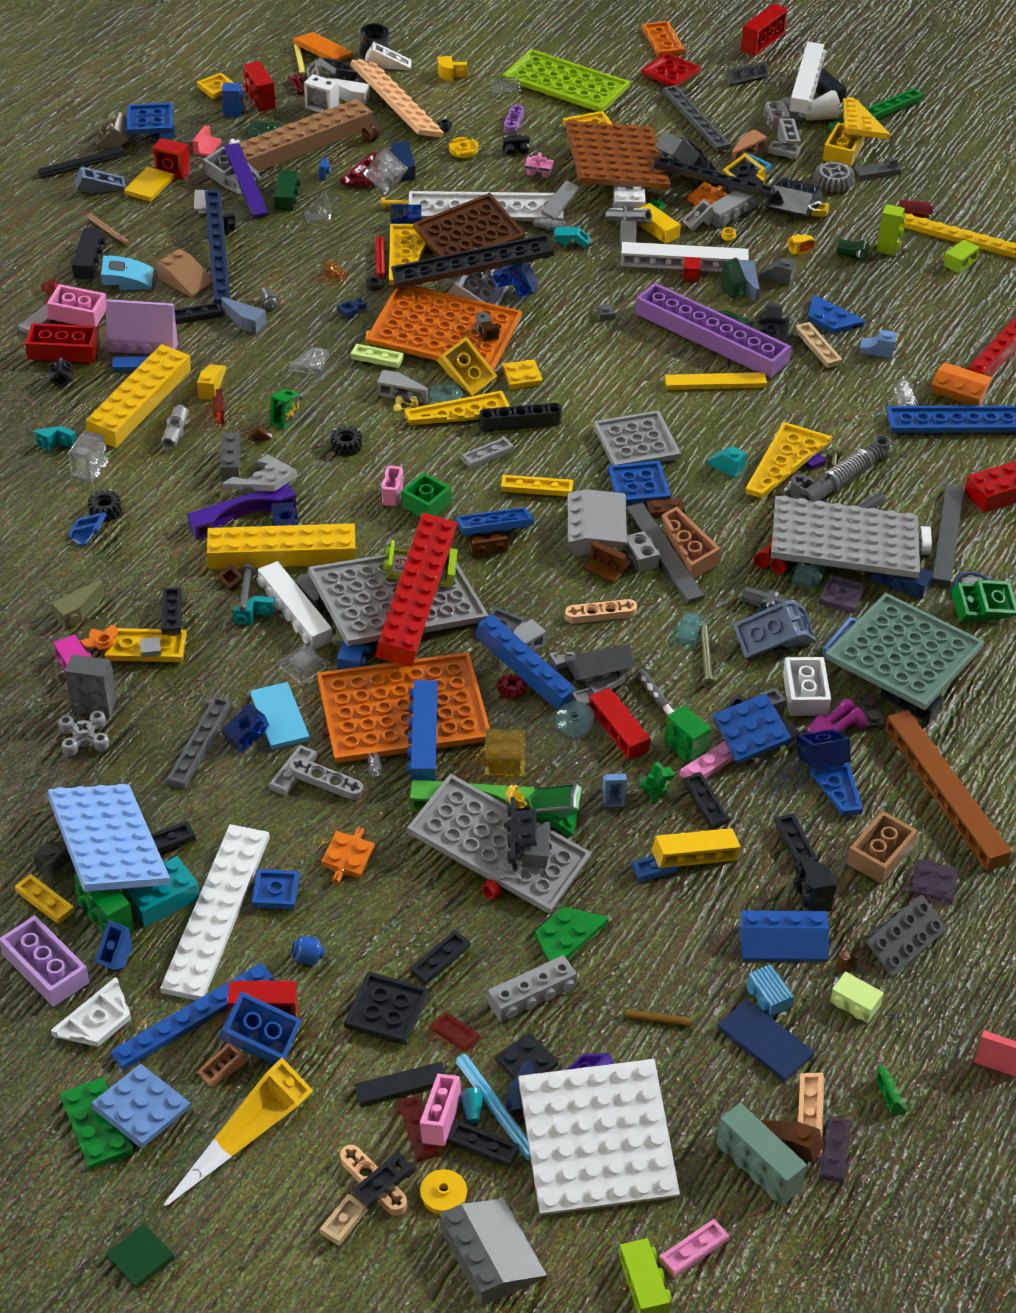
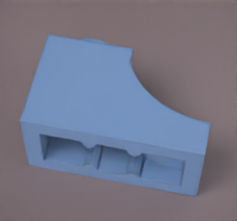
M880 330V333L875 337L862 338L859 353L892 358L897 333Z
M605 774L603 776L602 794L604 807H624L626 774Z

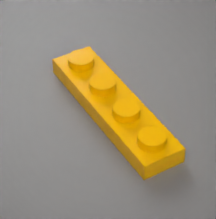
M503 475L501 492L568 497V493H572L573 480Z

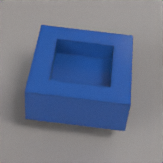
M323 158L320 163V180H326L328 174L330 175L331 173L329 159Z

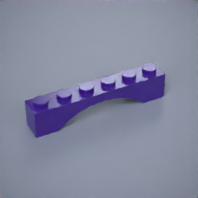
M288 483L276 491H257L187 513L188 527L195 539L199 540L208 537V528H220L228 521L241 515L257 512L283 513L296 509V494Z

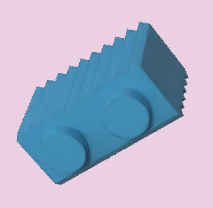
M769 964L764 968L762 967L757 971L749 973L746 984L747 990L757 998L760 1009L766 1011L768 1016L771 1017L792 1008L794 996L772 965Z

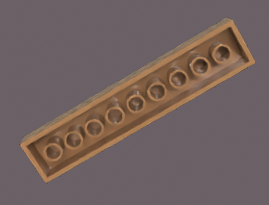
M353 99L307 118H302L294 123H289L286 126L239 142L246 161L259 172L362 132V128L373 124V112L357 99Z

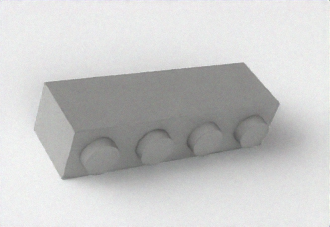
M739 190L733 191L711 204L714 208L711 224L718 228L758 206L761 196Z

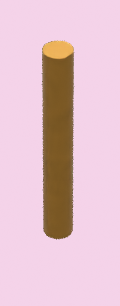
M628 1009L625 1012V1018L689 1027H691L692 1022L690 1017Z

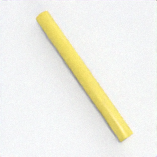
M294 44L299 73H302L304 77L306 73L300 46Z

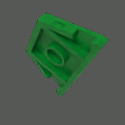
M563 906L535 931V938L538 944L542 946V952L549 962L563 955L568 960L608 924V918Z

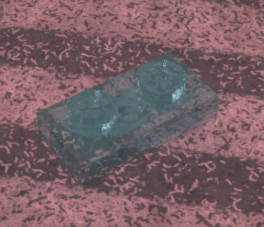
M685 612L677 635V643L695 646L703 622V615Z

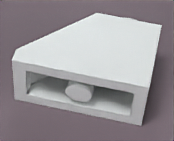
M195 190L194 209L199 214H206L205 191L208 190Z

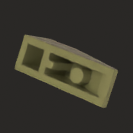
M100 579L52 602L54 617L65 629L81 622L105 595L103 581Z

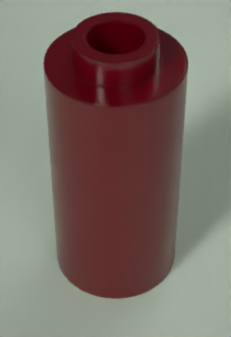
M901 199L899 201V207L905 208V214H912L923 218H929V215H933L934 206H931V202Z

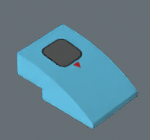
M103 256L102 285H119V290H152L154 270L153 267L130 258Z

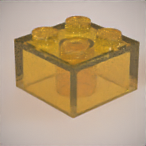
M486 729L485 775L525 776V730Z

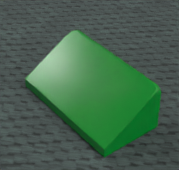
M880 1065L876 1081L890 1114L894 1116L907 1113L892 1075L883 1065Z

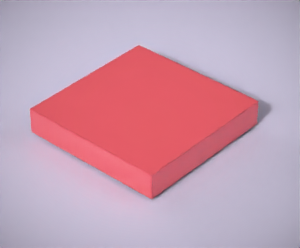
M983 1031L974 1063L1016 1077V1041Z

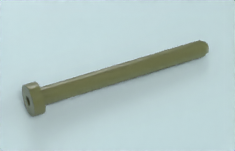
M702 624L700 631L705 675L702 679V684L705 688H713L716 685V679L712 676L708 626Z

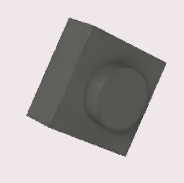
M613 304L597 305L596 311L599 320L616 318Z

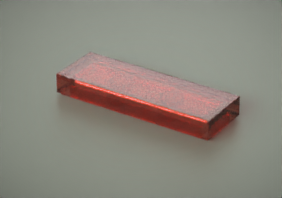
M420 1095L398 1100V1108L416 1162L438 1157L437 1145L422 1143L420 1121L424 1113V1107Z

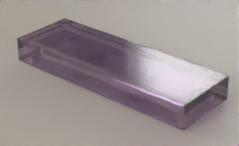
M828 1116L820 1179L844 1182L851 1120Z

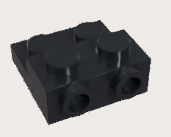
M319 57L317 63L324 70L329 71L331 76L337 77L340 80L354 82L357 71L340 60Z

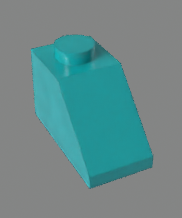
M731 446L713 454L706 461V464L736 478L745 469L747 453Z

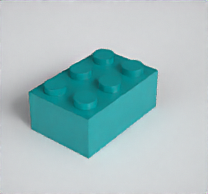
M178 856L163 863L170 877L169 885L122 889L123 896L130 903L132 912L144 928L196 902L199 898V884Z

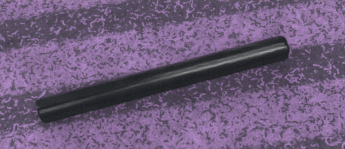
M120 147L43 167L37 170L38 175L42 178L125 155L124 149Z

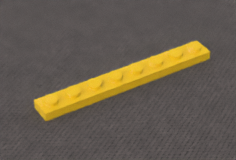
M904 213L906 219L905 223L902 224L903 228L957 243L966 240L979 246V249L1016 259V243Z

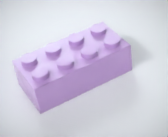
M35 915L0 938L2 955L53 1007L90 983L87 967Z

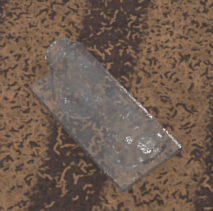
M902 376L894 388L901 406H917L918 401L913 396L911 384L906 382L904 376Z

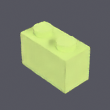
M845 972L833 987L830 1002L836 1007L851 1013L857 1019L869 1023L880 1008L884 993Z

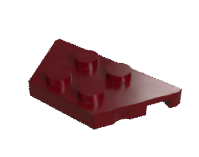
M373 151L340 178V182L344 185L374 187L391 172V167L382 158H378L377 153Z

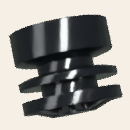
M378 23L364 25L360 29V55L363 58L366 57V53L373 41L389 49V29Z

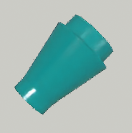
M478 1088L464 1089L460 1099L466 1115V1122L468 1124H477L480 1122L483 1095Z

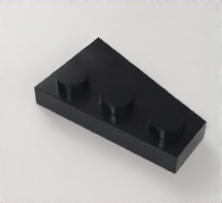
M757 317V323L762 333L783 343H788L790 318Z

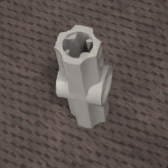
M177 405L173 409L171 416L167 418V427L161 440V445L166 449L172 450L176 447L179 438L183 436V428L189 414L188 409L184 405Z

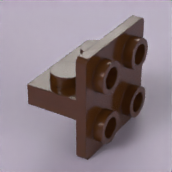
M595 540L591 544V558L583 565V569L614 583L629 568L633 560L626 557V554Z

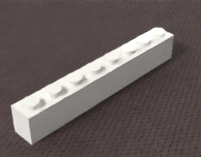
M807 42L791 96L789 111L807 113L808 108H811L825 59L826 50H824V44Z
M622 242L621 266L683 270L684 257L700 258V271L731 272L735 261L749 260L748 249Z

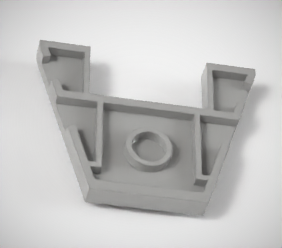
M266 455L257 461L258 467L263 468L261 471L255 472L248 479L231 477L222 483L223 490L237 487V490L244 491L249 487L253 488L254 491H276L298 476L297 470L270 455Z
M566 652V655L549 653V659L555 670L568 667L565 657L575 654L573 652ZM618 671L611 672V676L600 678V675L594 676L592 681L585 682L588 688L575 691L572 699L577 708L582 709L589 704V695L609 687L611 690L625 682V676L623 673L618 674Z

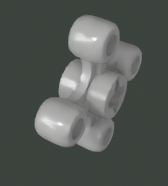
M94 711L91 713L89 721L81 720L77 723L74 722L71 716H62L59 719L60 731L63 734H73L72 738H66L62 742L61 748L65 756L72 757L76 755L78 746L87 747L93 744L95 750L99 752L108 749V736L104 733H94L95 729H102L106 724L103 712Z

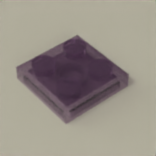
M829 575L818 604L855 614L865 590V585Z
M917 859L910 896L918 897L923 895L925 899L952 905L958 868Z

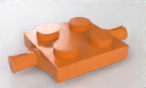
M704 182L688 196L687 201L696 207L705 199L711 205L728 194L722 191L725 189L724 186L719 185L715 188Z
M357 827L353 836L339 831L335 832L321 861L322 867L335 872L331 880L333 884L336 882V885H339L343 876L361 878L375 849V843L361 839L364 833L362 827L361 829Z

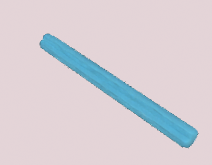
M466 1054L458 1056L456 1058L458 1067L472 1086L480 1089L483 1101L512 1141L520 1145L519 1150L526 1160H531L527 1136Z

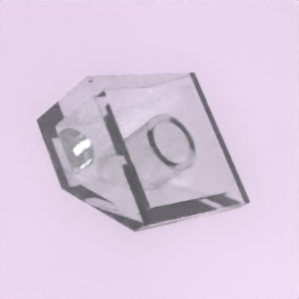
M303 643L277 661L276 665L303 685L317 675V673L330 666L331 663Z

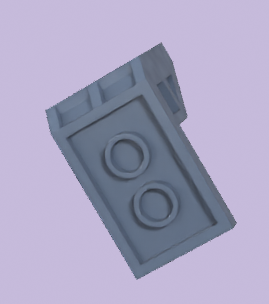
M795 600L781 602L733 623L746 659H750L780 645L794 647L817 642L805 608Z

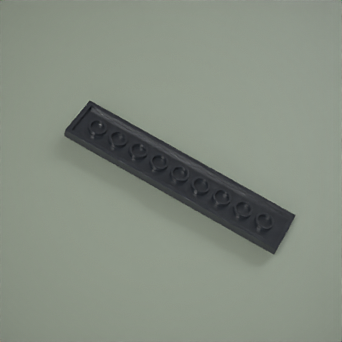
M549 234L395 265L391 266L395 289H403L412 285L436 282L446 278L451 279L455 276L484 272L494 268L499 269L503 266L532 262L542 258L547 259L555 255Z

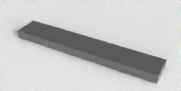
M215 696L212 698L166 779L167 785L186 789L232 707L231 700Z

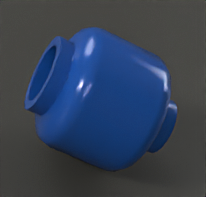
M300 936L297 940L293 941L291 957L294 958L297 964L313 966L316 965L318 959L323 958L324 946L320 945L318 938Z

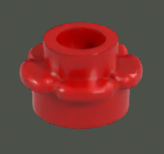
M488 879L483 884L482 890L484 895L491 900L500 897L501 886L495 881Z

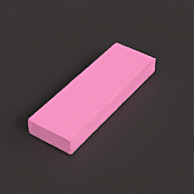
M713 1219L660 1255L658 1261L675 1278L727 1242L729 1235Z

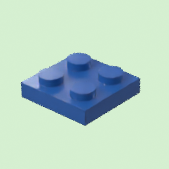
M257 869L252 908L295 910L300 878L299 871Z

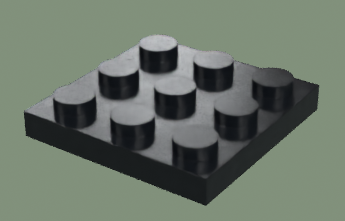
M368 971L344 1021V1028L407 1046L428 999L430 989Z

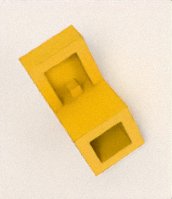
M452 56L437 57L438 75L440 78L448 81H454V78L467 77V62H452Z

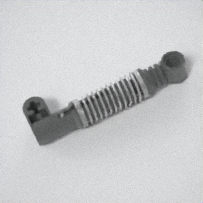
M885 435L876 436L872 444L866 448L858 449L826 471L818 481H814L803 474L792 476L790 495L795 499L804 498L815 502L820 501L830 493L839 491L872 468L874 462L879 459L888 458L891 439Z

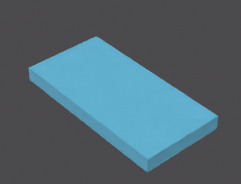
M288 682L250 691L251 699L271 750L310 741L308 731Z

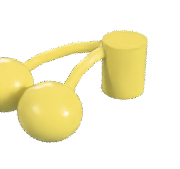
M397 396L395 399L397 404L393 406V410L400 412L401 410L418 406L417 397L412 396L410 398L411 403H407L402 396ZM405 403L411 406L407 408H402L400 404Z

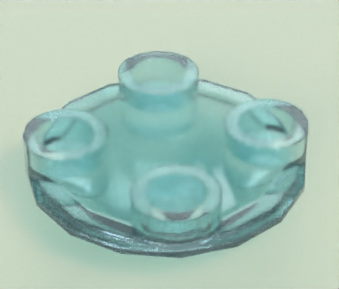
M455 381L432 384L430 386V397L439 403L461 399L463 396L462 390L456 386Z

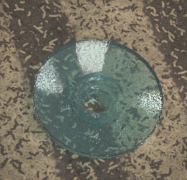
M571 701L564 704L556 715L558 729L569 737L586 735L591 731L595 723L593 709L581 701ZM574 714L578 715L577 718H572L571 716Z

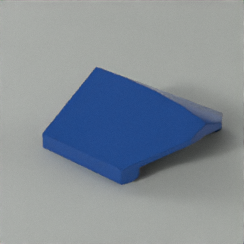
M102 512L77 519L68 536L78 545L85 546L97 533L107 514Z

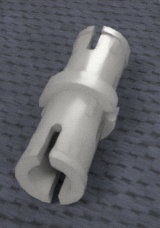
M535 217L533 226L551 231L556 227H566V222L556 221L552 218L542 219Z

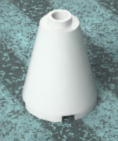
M831 90L813 100L812 106L808 108L807 113L800 112L801 118H804L805 121L842 118L837 92Z

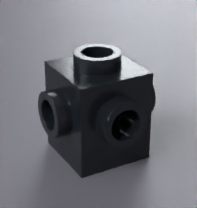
M62 358L52 362L48 368L49 381L61 389L74 377L73 366Z

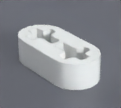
M920 527L919 545L921 555L931 554V527Z

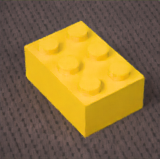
M838 122L824 145L823 160L829 163L831 161L843 163L851 167L864 145L865 136L845 134L844 124Z

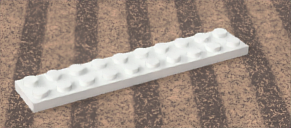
M409 191V220L425 219L488 193L494 196L514 221H534L535 217L548 219V217L541 214V211L555 193ZM563 211L555 219L556 221L563 222Z
M229 825L160 987L161 993L192 1000H198L206 995L270 838L269 832Z

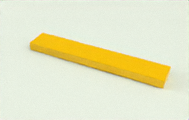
M765 372L665 375L666 390L767 387Z

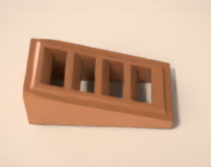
M227 1043L197 1073L212 1088L245 1065L248 1060L237 1047ZM226 1060L228 1064L224 1065L222 1062ZM217 1065L221 1068L219 1072L214 1068ZM211 1071L215 1076L211 1078L207 1072Z

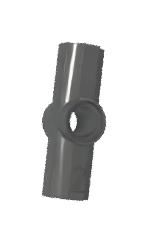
M623 206V208H609L606 211V218L608 222L637 221V223H649L652 220L651 209Z
M746 586L741 601L758 606L763 611L789 600L782 598L780 593L775 590L763 592Z

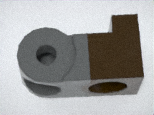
M477 313L475 316V328L483 342L498 340L499 325L491 322L488 313Z

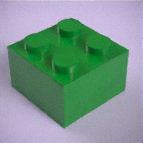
M422 473L401 490V507L421 517L422 512L437 516L452 503V487L426 473Z
M685 705L667 715L664 743L669 749H672L688 764L709 751L711 727Z

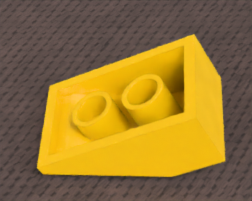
M467 336L437 359L445 372L471 397L497 377L496 373Z

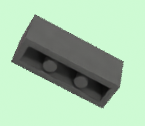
M240 432L222 434L220 465L222 483L231 477L240 478L242 449Z

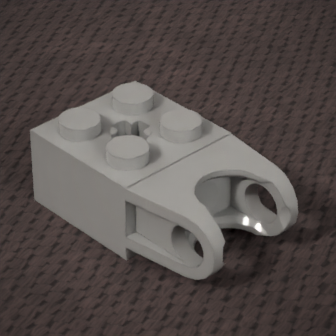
M224 146L203 159L205 175L223 187L237 194H242ZM248 163L257 184L260 182L259 173Z

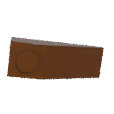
M761 1120L800 1159L812 1163L815 1162L824 1145L820 1129L795 1121Z

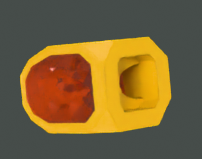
M797 234L788 239L787 246L794 255H801L812 250L815 247L816 241L812 236Z

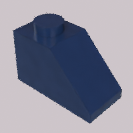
M527 1060L508 1087L507 1094H504L506 1108L510 1107L511 1114L523 1112L518 1077L534 1074L532 1060Z

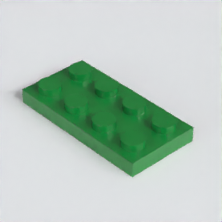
M103 1077L59 1093L89 1171L134 1154L129 1138L91 1108L92 1102L108 1090Z

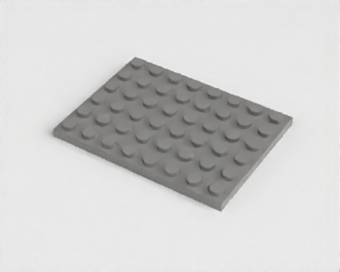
M775 496L771 558L919 578L918 515L896 513L891 510L882 511L876 508L867 509L859 506H845L840 503L812 502L804 498L794 499L787 496Z
M385 555L308 567V574L347 646L375 642L380 639L399 580L386 578L387 570H383L385 559H388V557H385ZM457 562L453 588L438 586L424 633L480 623L489 616Z

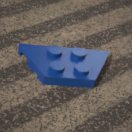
M816 295L812 298L807 321L833 334L852 330V327L855 325L865 326L866 320Z

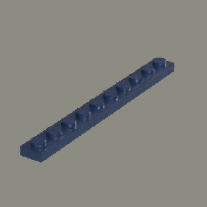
M220 190L205 191L214 303L219 302L221 304L222 297L230 299Z

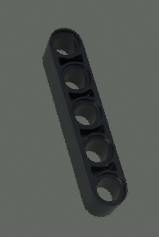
M559 403L487 408L479 412V428L484 432L557 426L562 423V405Z

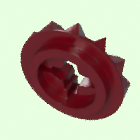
M510 673L509 676L503 675L502 679L498 680L497 690L506 698H519L527 692L528 684L518 675L512 676Z

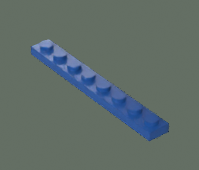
M262 963L231 980L274 981L273 976ZM229 982L110 1051L112 1058L124 1071L228 1009Z

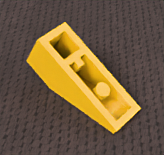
M210 364L201 371L197 381L198 398L216 399L227 369L226 366Z

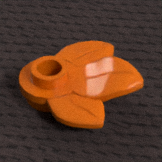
M110 625L105 631L91 629L89 638L83 639L81 642L87 648H97L106 651L114 646V639L118 636V630L114 625Z

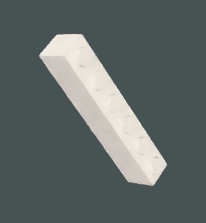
M277 561L259 568L258 585L264 588L268 597H274L276 608L281 610L285 619L292 623L295 632H299L304 643L308 644L312 650L331 643V626Z

